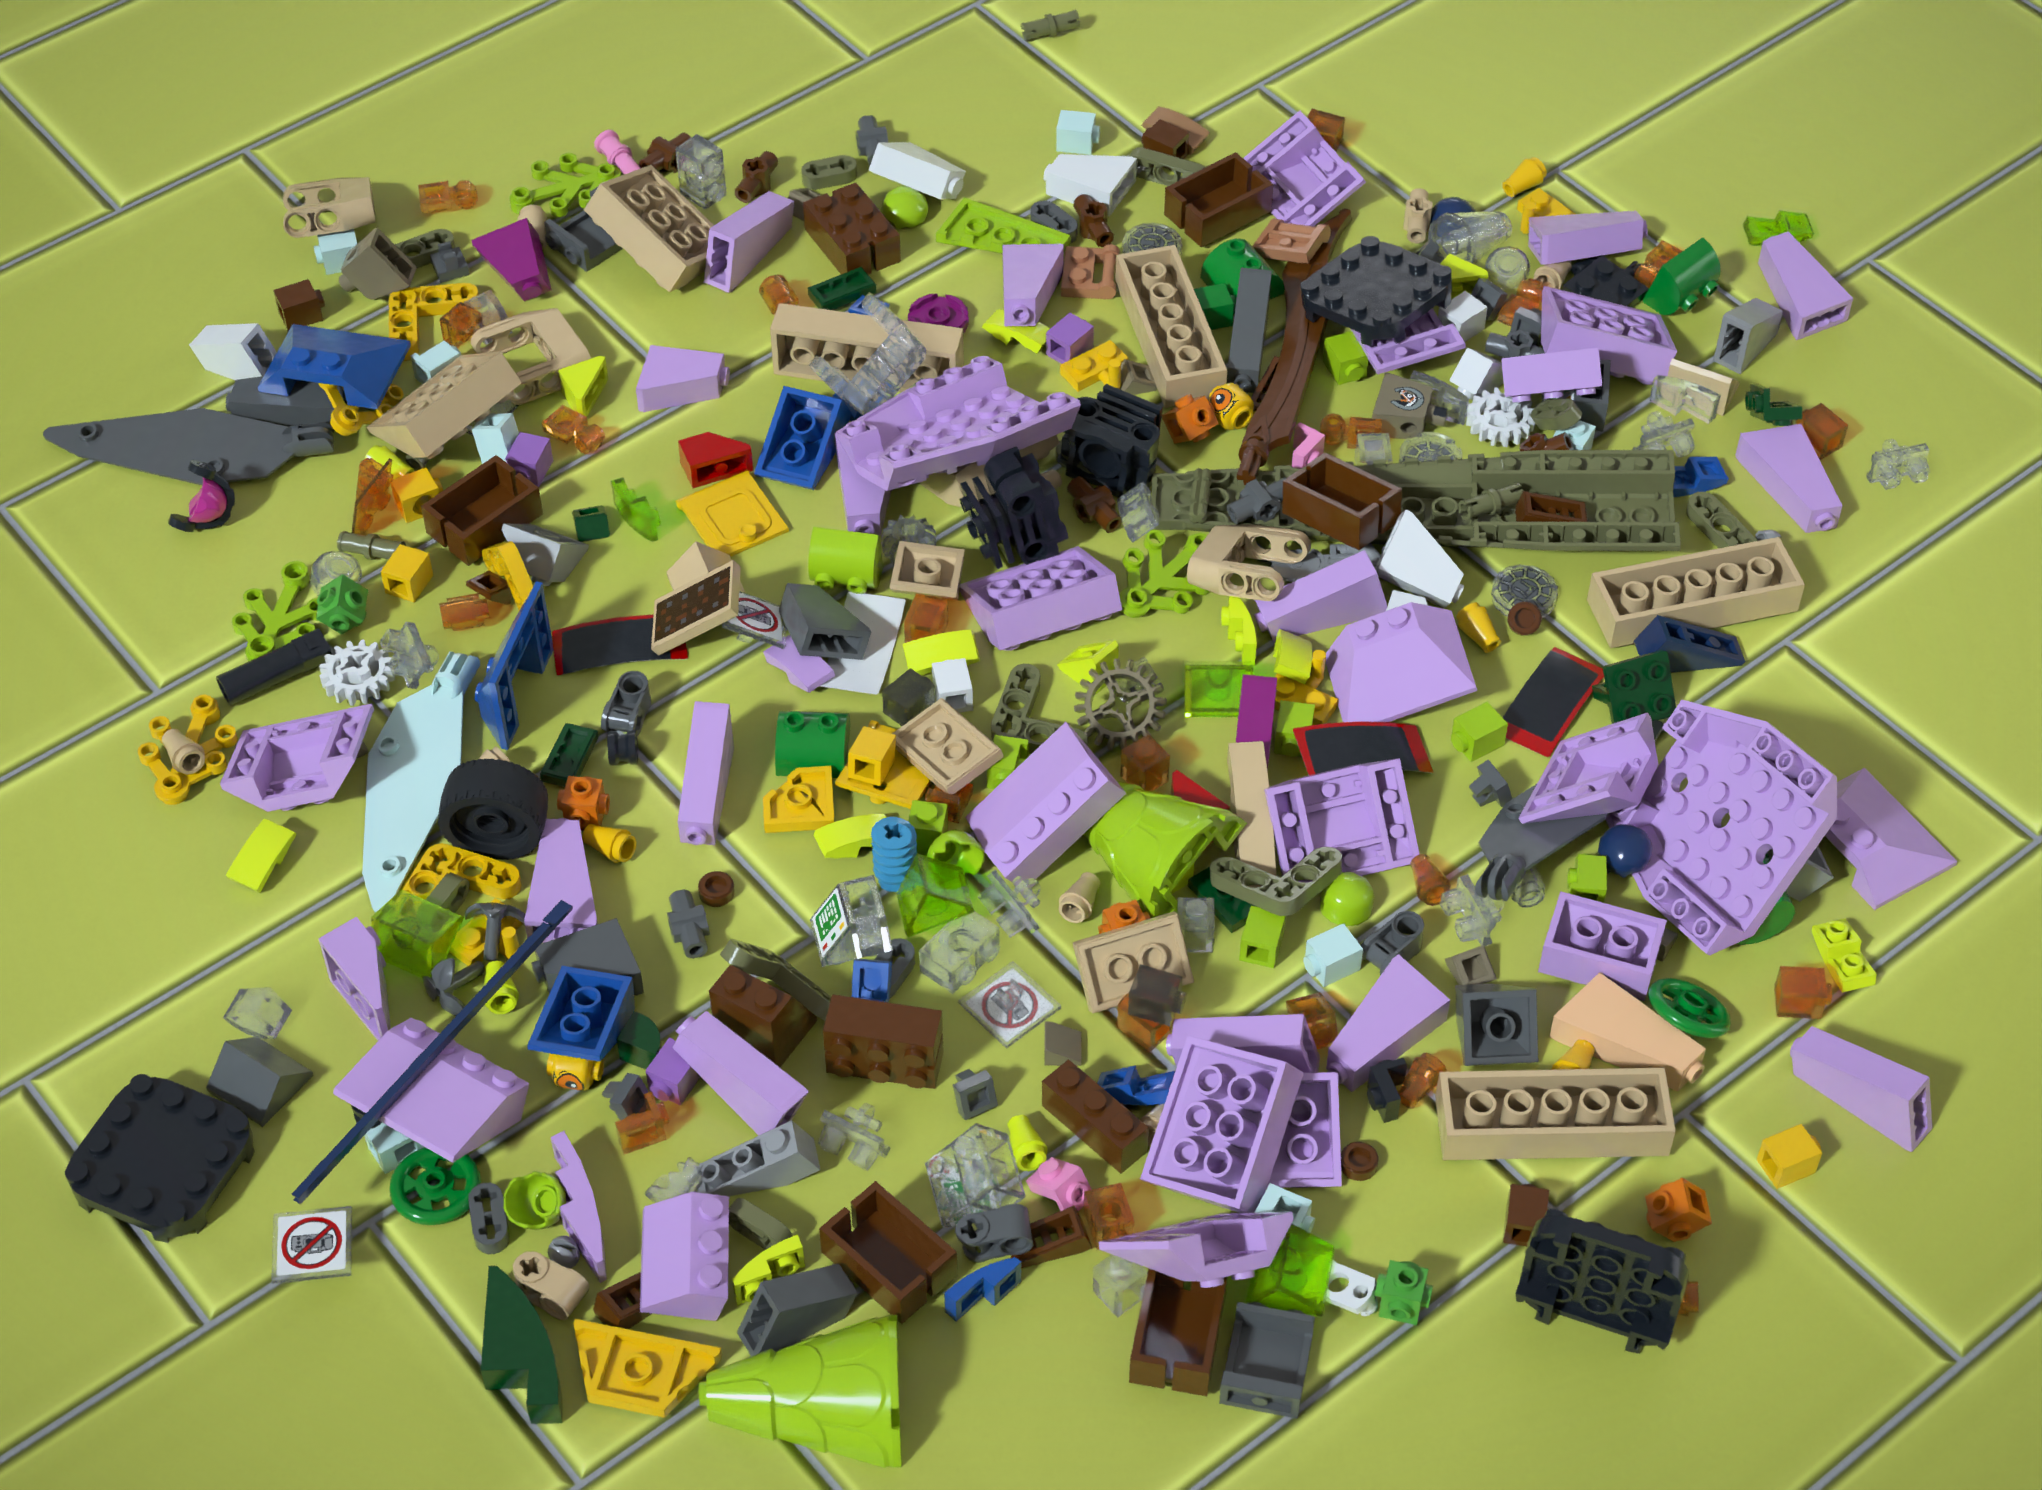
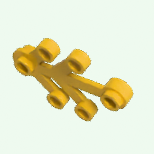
M318 383L325 390L334 408L331 413V426L337 433L344 436L358 432L362 425L373 423L390 410L391 406L398 404L404 397L402 389L395 384H391L378 409L375 411L358 412L359 407L351 406L344 402L337 389V385Z
M206 694L197 696L190 707L193 718L185 736L197 744L205 726L214 724L220 718L218 702ZM157 716L149 722L152 737L159 739L162 743L164 733L172 729L169 719L164 716ZM222 725L218 727L214 738L200 744L204 749L205 764L199 771L193 774L178 772L173 766L171 771H169L160 760L161 754L158 746L152 742L142 744L138 748V756L140 762L148 766L157 778L154 784L157 798L165 804L177 805L187 798L191 785L211 775L221 774L226 770L227 762L225 756L218 750L234 746L238 741V737L233 726Z

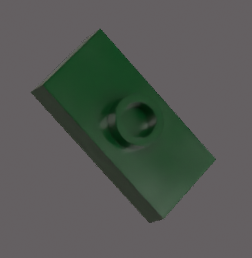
M862 267L808 287V296L819 309L834 310L854 302L862 295L869 296L876 293V284Z
M565 723L540 772L542 782L565 787L568 776L580 777L599 738L598 730Z
M1210 867L1188 879V887L1231 933L1246 924L1250 907L1255 905L1213 887L1210 882Z

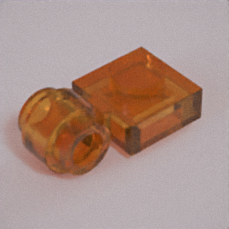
M467 180L459 181L453 187H449L448 181L418 185L422 213L452 209L451 202H455L462 209H470L478 200L476 186Z
M1662 240L1646 255L1645 263L1638 267L1634 278L1650 288L1661 266L1681 253L1682 250Z
M1532 278L1528 280L1522 279L1518 286L1517 294H1511L1500 310L1498 322L1511 326L1514 313L1518 308L1523 307L1527 310L1539 309V305L1542 303V290L1544 288L1542 282Z
M564 405L542 422L543 432L566 444L576 438L574 440L575 447L583 454L594 453L603 445V440L605 439V434L598 425H588L586 416Z
M1331 413L1321 420L1320 433L1325 435V443L1329 445H1335L1340 441L1347 440V448L1379 451L1382 419L1350 417L1349 425H1347L1340 415Z

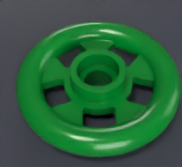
M1662 978L1650 986L1648 996L1652 1007L1665 1021L1679 1030L1702 1038H1718L1729 1031L1731 1026L1729 1012L1714 995L1691 982L1675 978ZM1663 994L1671 997L1673 1000L1671 1001L1665 998Z
M426 1147L404 1158L394 1170L390 1180V1198L396 1210L409 1221L421 1225H441L465 1214L469 1210V1193L476 1185L481 1184L480 1171L468 1154L453 1162L449 1171L436 1166L439 1160L450 1161ZM420 1166L425 1170L416 1180L409 1176L411 1172ZM454 1179H466L465 1189L454 1190ZM432 1180L441 1181L437 1185H429ZM417 1190L418 1195L422 1199L412 1204L406 1195ZM448 1199L450 1206L433 1210L432 1202Z

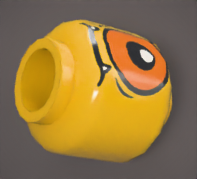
M1226 383L1215 387L1211 391L1208 401L1211 402L1215 409V417L1220 426L1227 430L1241 429L1250 422L1253 417L1254 402L1239 385Z
M549 1053L547 1075L552 1076L553 1083L557 1087L587 1091L593 1085L594 1080L600 1081L602 1078L604 1059L599 1062Z

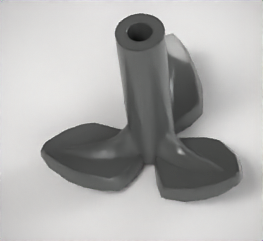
M496 902L475 903L465 911V920L481 914L487 916L483 960L498 961L501 920L505 916H512L524 923L525 913L507 904Z
M454 958L445 959L434 967L431 972L432 978L430 976L423 977L425 990L432 1001H435L439 996L441 1007L450 1014L457 1016L465 1005L461 1000L453 996L454 991L484 974L485 967L480 961H476L455 973Z

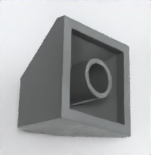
M1492 983L1455 985L1456 1022L1465 1066L1538 1062L1536 988Z

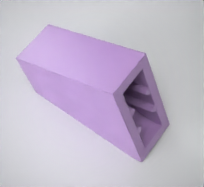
M650 345L636 387L638 411L647 412L719 398L723 386L728 385L730 378V368L725 367L724 354Z

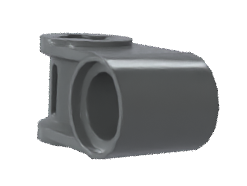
M629 671L618 679L612 696L606 703L602 713V730L610 731L615 729L623 732L636 730L638 737L652 703L648 679L643 673Z
M1402 911L1396 914L1378 931L1369 935L1361 944L1363 948L1362 960H1369L1380 970V975L1398 954L1408 962L1422 948L1424 922L1421 916L1412 911Z
M1008 1204L998 1209L970 1213L963 1216L955 1228L958 1241L963 1244L962 1249L965 1256L973 1262H984L1008 1255H1020L1028 1252L1033 1247L1029 1212L1026 1206L1021 1204ZM972 1223L976 1225L977 1230L974 1231ZM975 1246H979L981 1252H977Z

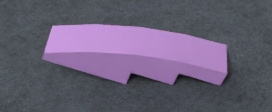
M562 1131L551 1137L554 1157L561 1167L560 1170L555 1172V1175L566 1193V1204L560 1206L563 1227L570 1238L574 1239L577 1243L581 1255L601 1283L607 1280L605 1248L594 1194L578 1154L565 1131Z

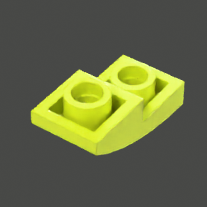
M997 309L982 326L994 338L1006 345L1014 338L1036 354L1046 345V332L1050 329L1040 322H1037L1036 326H1004V310Z
M1229 596L1228 606H1222L1221 626L1228 627V640H1235V652H1241L1242 665L1255 666L1257 641L1251 615L1239 597Z
M971 629L936 634L903 644L909 674L913 678L932 672V663L962 658L966 659L967 666L980 662L974 632Z
M1279 629L1273 657L1276 658L1274 672L1305 684L1311 673L1312 644L1306 639Z
M869 814L846 818L816 829L813 836L825 858H857L860 847L873 848L872 827L879 820L886 818L885 814Z
M264 818L243 845L226 876L260 893L275 864L280 865L297 834Z
M1846 918L1812 926V934L1822 959L1842 993L1876 985L1877 973L1860 952L1862 940Z
M798 1234L761 1252L735 1275L732 1283L737 1305L752 1302L761 1282L771 1280L777 1276L791 1275L798 1269L805 1267L803 1246Z

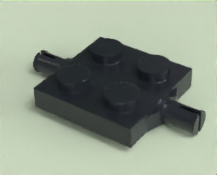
M1600 256L1566 282L1562 290L1633 308L1644 299L1649 288L1634 278L1638 273L1642 272V265L1637 261H1633L1628 267L1621 269L1604 256Z

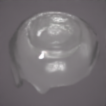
M1507 246L1493 251L1486 259L1484 269L1489 274V281L1500 289L1508 290L1527 283L1531 267L1529 259L1523 251Z
M327 551L318 556L311 567L310 587L319 596L321 587L342 574L361 584L362 567L352 555L340 551Z
M688 1157L685 1163L678 1162L679 1172H669L668 1176L661 1175L646 1190L645 1196L654 1203L688 1192H699L703 1181L699 1163L691 1157Z

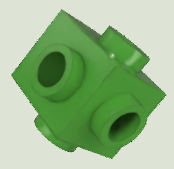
M340 575L321 587L317 598L318 609L316 619L340 634H344L353 627L361 625L367 613L365 609L368 589L347 576Z
M1390 1260L1387 1275L1379 1273L1374 1296L1381 1297L1378 1317L1417 1326L1421 1307L1429 1308L1433 1285L1426 1284L1428 1269L1419 1267L1417 1264L1409 1261L1397 1262Z

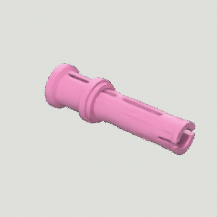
M606 130L597 136L594 142L595 149L607 157L608 163L619 167L623 175L641 169L632 158L631 149L619 141V136L615 131Z

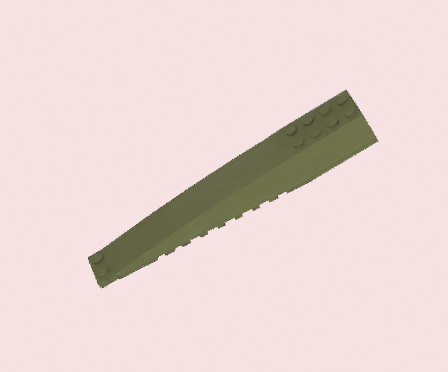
M1534 450L1501 452L1500 457L1485 458L1484 454H1468V459L1451 460L1450 456H1437V461L1418 462V458H1405V463L1386 464V459L1373 460V465L1355 466L1402 488L1401 513L1405 510L1412 512L1437 543L1443 547H1494L1545 551L1681 550L1679 522H1675L1674 511L1675 465L1673 450ZM1353 461L1347 462V463H1349V464H1351V465L1354 466V462H1353ZM1290 465L1274 466V471L1259 470L1256 479L1260 482L1264 481L1269 485L1284 477L1288 478L1299 469L1293 468ZM1239 468L1210 470L1212 479L1209 488L1207 520L1202 524L1199 522L1192 523L1189 520L1194 471L1186 473H1153L1150 514L1151 530L1210 532L1216 525H1237L1231 520L1227 511V505L1240 499V492L1246 486L1243 480H1237ZM1517 482L1521 487L1515 489V491L1523 489L1526 492L1585 502L1588 522H1516L1515 507L1517 503L1501 508L1500 512L1490 515L1486 513L1466 521L1461 516L1468 513V511L1460 514L1458 503L1460 500L1481 495L1482 491L1493 488L1496 490ZM1282 502L1281 509L1273 519L1267 522L1256 520L1252 516L1238 523L1298 530L1305 533L1310 540L1340 542L1283 514ZM1568 512L1569 517H1574L1573 512ZM1394 526L1383 534L1378 533V538L1373 540L1371 544H1386Z

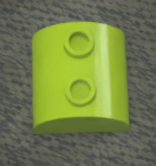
M813 527L809 547L808 573L809 579L815 581V585L825 590L833 589L834 584L847 585V589L856 594L865 593L867 588H878L884 568L879 535Z

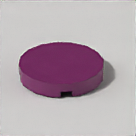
M938 293L928 294L918 298L911 304L908 321L963 328L964 334L969 325L968 308L962 300L953 295L945 294V297H938Z

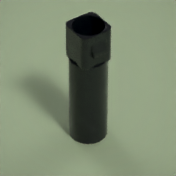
M317 628L291 640L286 645L216 676V680L225 700L231 706L300 673H306L319 667L320 664L326 663L324 657L326 654L332 655L331 649L320 629Z

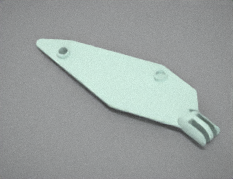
M449 651L433 679L432 685L397 702L368 754L362 874L372 909L377 914H383L390 909L439 818L440 800L448 776L454 768L461 765L463 697L480 667V659L478 657L467 656L462 653L455 654Z

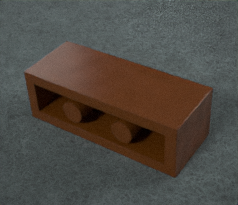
M1069 1059L1042 1080V1106L1120 1174L1147 1153L1149 1127Z

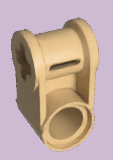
M538 1252L522 1253L513 1263V1274L516 1278L515 1284L524 1292L532 1304L559 1320H567L590 1288L589 1283L580 1273L563 1267Z

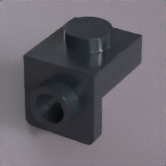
M1404 1058L1393 1061L1383 1060L1370 1067L1367 1096L1371 1108L1374 1111L1378 1110L1384 1123L1398 1119L1401 1098L1395 1086L1405 1082L1407 1063Z

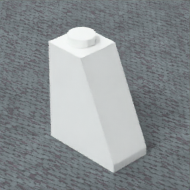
M911 142L878 143L869 171L938 199H956L963 188V178L966 172Z
M1059 154L1052 164L1047 165L1043 179L1046 181V194L1074 204L1075 198L1079 195L1087 194L1092 200L1104 203L1108 209L1107 216H1110L1136 182L1137 158L1130 156Z
M258 323L207 325L189 345L205 370L233 380L264 376L277 353Z
M1405 510L1401 513L1375 566L1378 577L1416 596L1425 597L1426 601L1441 608H1445L1451 602L1456 603L1464 588V585L1460 584L1464 575L1463 572L1412 512Z

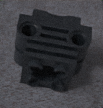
M1105 384L1103 392L1100 391L1097 394V399L1091 397L1077 398L1080 400L1081 406L1072 428L1064 431L1063 433L1065 434L1062 437L1061 454L1068 456V460L1060 454L1057 462L1066 465V476L1073 479L1082 476L1088 483L1097 486L1105 485L1115 497L1123 499L1127 492L1143 497L1152 486L1153 473H1155L1163 407ZM1081 461L1088 471L1093 474H1089L1077 467L1079 462Z
M1016 446L990 458L984 467V475L989 493L978 476L972 478L977 498L966 481L960 484L964 497L960 498L959 501L964 513L968 511L970 520L966 522L969 533L973 540L979 538L982 546L979 548L985 560L991 558L997 569L1003 567L998 547L1009 564L1015 562L1010 542L1026 565L1060 555L1057 543L1069 539L1066 526L1059 518L1060 503L1058 495L1051 482L1040 474L1039 464L1032 453L1021 457L1020 451Z

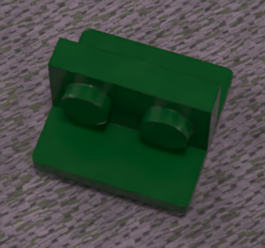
M1664 650L1605 665L1603 667L1605 682L1592 686L1594 699L1607 704L1609 707L1612 724L1647 712L1652 721L1669 718L1676 709L1668 653Z

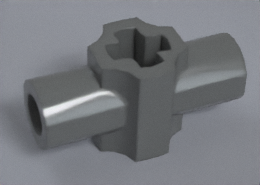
M872 115L861 117L858 121L859 130L856 131V142L859 156L866 155L868 164L871 165L878 143H888L886 127H878L876 118Z
M1523 330L1509 332L1507 337L1491 332L1485 345V352L1501 356L1502 358L1544 354L1543 347L1533 345L1534 340L1529 336V332Z
M1284 477L1269 485L1264 481H1257V479L1248 482L1240 492V499L1227 505V511L1231 520L1238 524L1252 516L1256 520L1264 522L1273 519L1281 509V502H1283V480L1286 478Z
M685 889L675 891L669 897L672 912L667 913L673 942L682 943L684 953L688 958L702 957L708 951L705 936L710 935L704 907L702 904L695 906L690 891Z

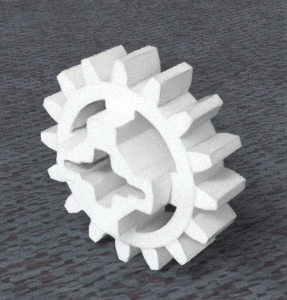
M1495 388L1492 394L1483 390L1482 397L1475 395L1473 396L1472 403L1468 404L1466 425L1471 426L1470 433L1472 435L1480 434L1479 441L1491 440V446H1495L1497 442H1502L1504 447H1508L1509 441L1519 445L1521 437L1527 439L1530 436V431H1534L1535 422L1530 416L1533 410L1531 408L1532 401L1512 403V397H1505V393H1501L1499 388Z
M361 640L358 646H353L351 641H347V648L342 649L339 646H335V655L326 654L324 656L326 663L319 666L322 687L325 688L328 697L335 695L337 703L348 699L350 706H353L356 700L361 699L364 705L368 704V697L373 696L375 699H380L379 691H389V682L395 680L393 672L395 668L392 657H389L386 648L379 650L378 643L376 642L368 647L365 640Z

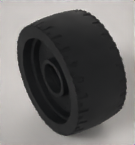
M500 759L467 761L454 768L445 783L439 806L438 823L440 831L444 838L455 847L493 859L509 860L520 858L533 851L542 836L548 810L547 789L542 780L534 773L513 762Z

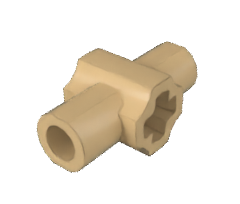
M1421 188L1412 190L1410 192V199L1406 200L1403 229L1407 231V239L1412 243L1423 242L1426 238V232H1429L1432 202L1428 200L1429 193Z

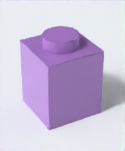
M1068 313L1046 332V355L1063 364L1093 349L1094 326L1086 320Z
M520 432L505 458L506 463L515 469L516 475L521 473L539 487L553 462L550 438Z
M668 1038L645 1070L648 1089L659 1100H669L681 1105L701 1076L672 1048L676 1040Z

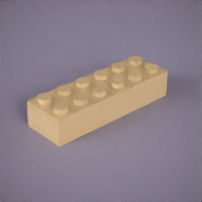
M1176 245L1116 255L1115 283L1164 407L1176 406L1174 403L1176 400L1192 394L1193 398L1205 395L1207 400H1209V395L1215 387L1226 384L1227 368Z
M779 303L770 327L773 372L777 375L841 384L848 381L855 386L903 392L916 386V382L919 380L933 379L943 375L946 369L964 366L963 328Z
M1780 537L1592 573L1587 601L1609 647L1614 648L1635 644L1634 640L1657 615L1710 629L1796 612L1799 609L1805 583Z
M1665 1068L1439 1072L1435 1099L1443 1160L1669 1156L1676 1130Z

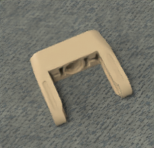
M369 177L334 178L293 184L288 186L283 193V204L288 210L283 218V227L292 237L301 238L342 232L376 222ZM323 188H330L335 192V198L330 202H323L318 197L319 191ZM299 192L304 195L306 200L301 206H293L288 201L289 195ZM323 211L334 212L337 217L336 221L331 225L322 224L319 220V215ZM294 215H300L305 218L306 225L299 230L293 229L289 226V218Z
M557 308L520 313L477 330L471 337V345L477 354L499 351L503 354L534 342L547 359L544 363L516 373L522 384H525V387L521 392L515 393L509 399L513 404H525L561 390L558 370L591 359L587 348ZM518 327L521 328V331L518 335L514 337H509V334L513 329ZM488 338H493V341L489 346L484 348L480 347L481 343ZM554 373L551 380L541 383L544 376Z
M1254 524L1216 525L1191 556L1187 568V581L1189 584L1219 595L1272 601L1278 597L1284 587V581L1280 573L1268 566L1242 563V561L1246 557L1294 564L1304 560L1311 549V541L1305 533L1298 530ZM1263 536L1267 538L1271 543V548L1262 549L1256 543V537ZM1293 540L1298 542L1302 547V553L1296 554L1291 552L1287 547V541ZM1234 573L1239 574L1243 578V586H1236L1231 583L1229 579ZM1267 577L1273 580L1276 590H1266L1261 585L1260 579Z

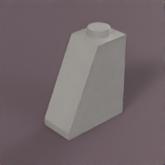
M1754 298L1726 312L1722 319L1713 361L1741 374L1778 334L1783 310L1758 298Z

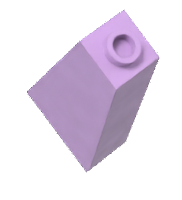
M768 191L709 228L704 283L728 293L732 292L791 229L794 201Z
M1637 211L1529 217L1528 247L1541 265L1642 249L1643 239L1647 237L1646 220Z
M1789 231L1763 240L1758 264L1780 310H1783L1782 314L1796 340L1848 321L1853 297Z
M1063 244L1003 245L1004 326H1036L1063 275Z
M1802 424L1740 433L1735 454L1737 460L1805 533L1837 528L1842 504Z
M835 433L836 456L847 531L881 535L892 490L886 491L861 477Z
M1363 550L1285 585L1278 597L1272 601L1255 600L1259 612L1255 613L1254 617L1261 632L1268 630L1273 642H1275L1279 629L1300 636L1359 621L1385 612L1387 603L1378 574L1366 551Z
M695 701L678 815L681 843L693 845H715L734 751L730 704Z
M566 818L546 819L539 841L524 919L527 938L543 922L548 924L543 919L560 900L572 905L573 910L542 943L598 924L579 820H569Z
M1398 954L1391 960L1329 1047L1326 1069L1328 1072H1338V1083H1342L1353 1092L1368 1080L1371 1066H1375L1383 1060L1393 1061L1446 1022L1450 999Z
M707 1011L697 1019L690 1016L676 1030L679 1036L672 1048L758 1136L791 1121L809 1093L802 1084Z
M1304 1014L1174 1019L1172 1034H1168L1166 1039L1167 1053L1169 1056H1173L1176 1066L1178 1065L1188 1035L1281 1060L1303 1073H1318L1320 1056Z
M1813 1026L1792 1044L1790 1056L1792 1057L1793 1074L1905 1150L1913 1152L1932 1130L1930 1080L1928 1076Z

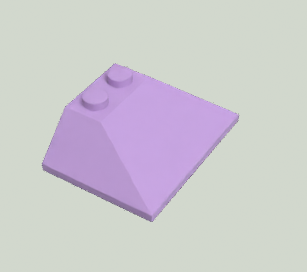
M1300 110L1244 157L1253 166L1252 172L1258 170L1274 184L1271 213L1276 219H1282L1284 223L1315 226L1366 183L1365 179L1349 162L1345 163L1328 145L1317 128Z
M1433 308L1405 328L1406 339L1397 344L1394 342V338L1373 340L1372 346L1361 344V334L1352 330L1377 375L1461 350L1466 346L1454 324L1443 326Z
M1413 602L1346 625L1326 652V665L1335 696L1338 699V707L1343 722H1390L1478 691L1451 610Z
M372 703L243 730L220 782L222 790L267 812L278 809L288 811L298 805L312 802L314 804H321L334 798L356 760L374 711Z
M1648 712L1560 741L1519 816L1520 822L1524 824L1607 814L1621 809L1628 811L1638 806L1658 767L1652 720Z
M1400 758L1352 765L1291 779L1264 789L1282 876L1313 850L1320 847H1332L1339 850L1342 854V872H1353L1360 876L1421 862ZM1299 880L1298 882H1311L1312 880Z
M1866 768L1837 782V819L1825 836L1857 869L1851 886L1874 910L1956 866L1957 860Z
M1292 1212L1220 1213L1098 1243L1099 1249L1182 1281H1200L1201 1288L1223 1285V1277L1231 1276L1232 1280L1247 1279L1255 1276V1269L1270 1266L1294 1219Z

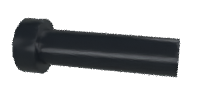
M1600 256L1589 257L1583 262L1575 263L1571 268L1572 274L1574 276Z

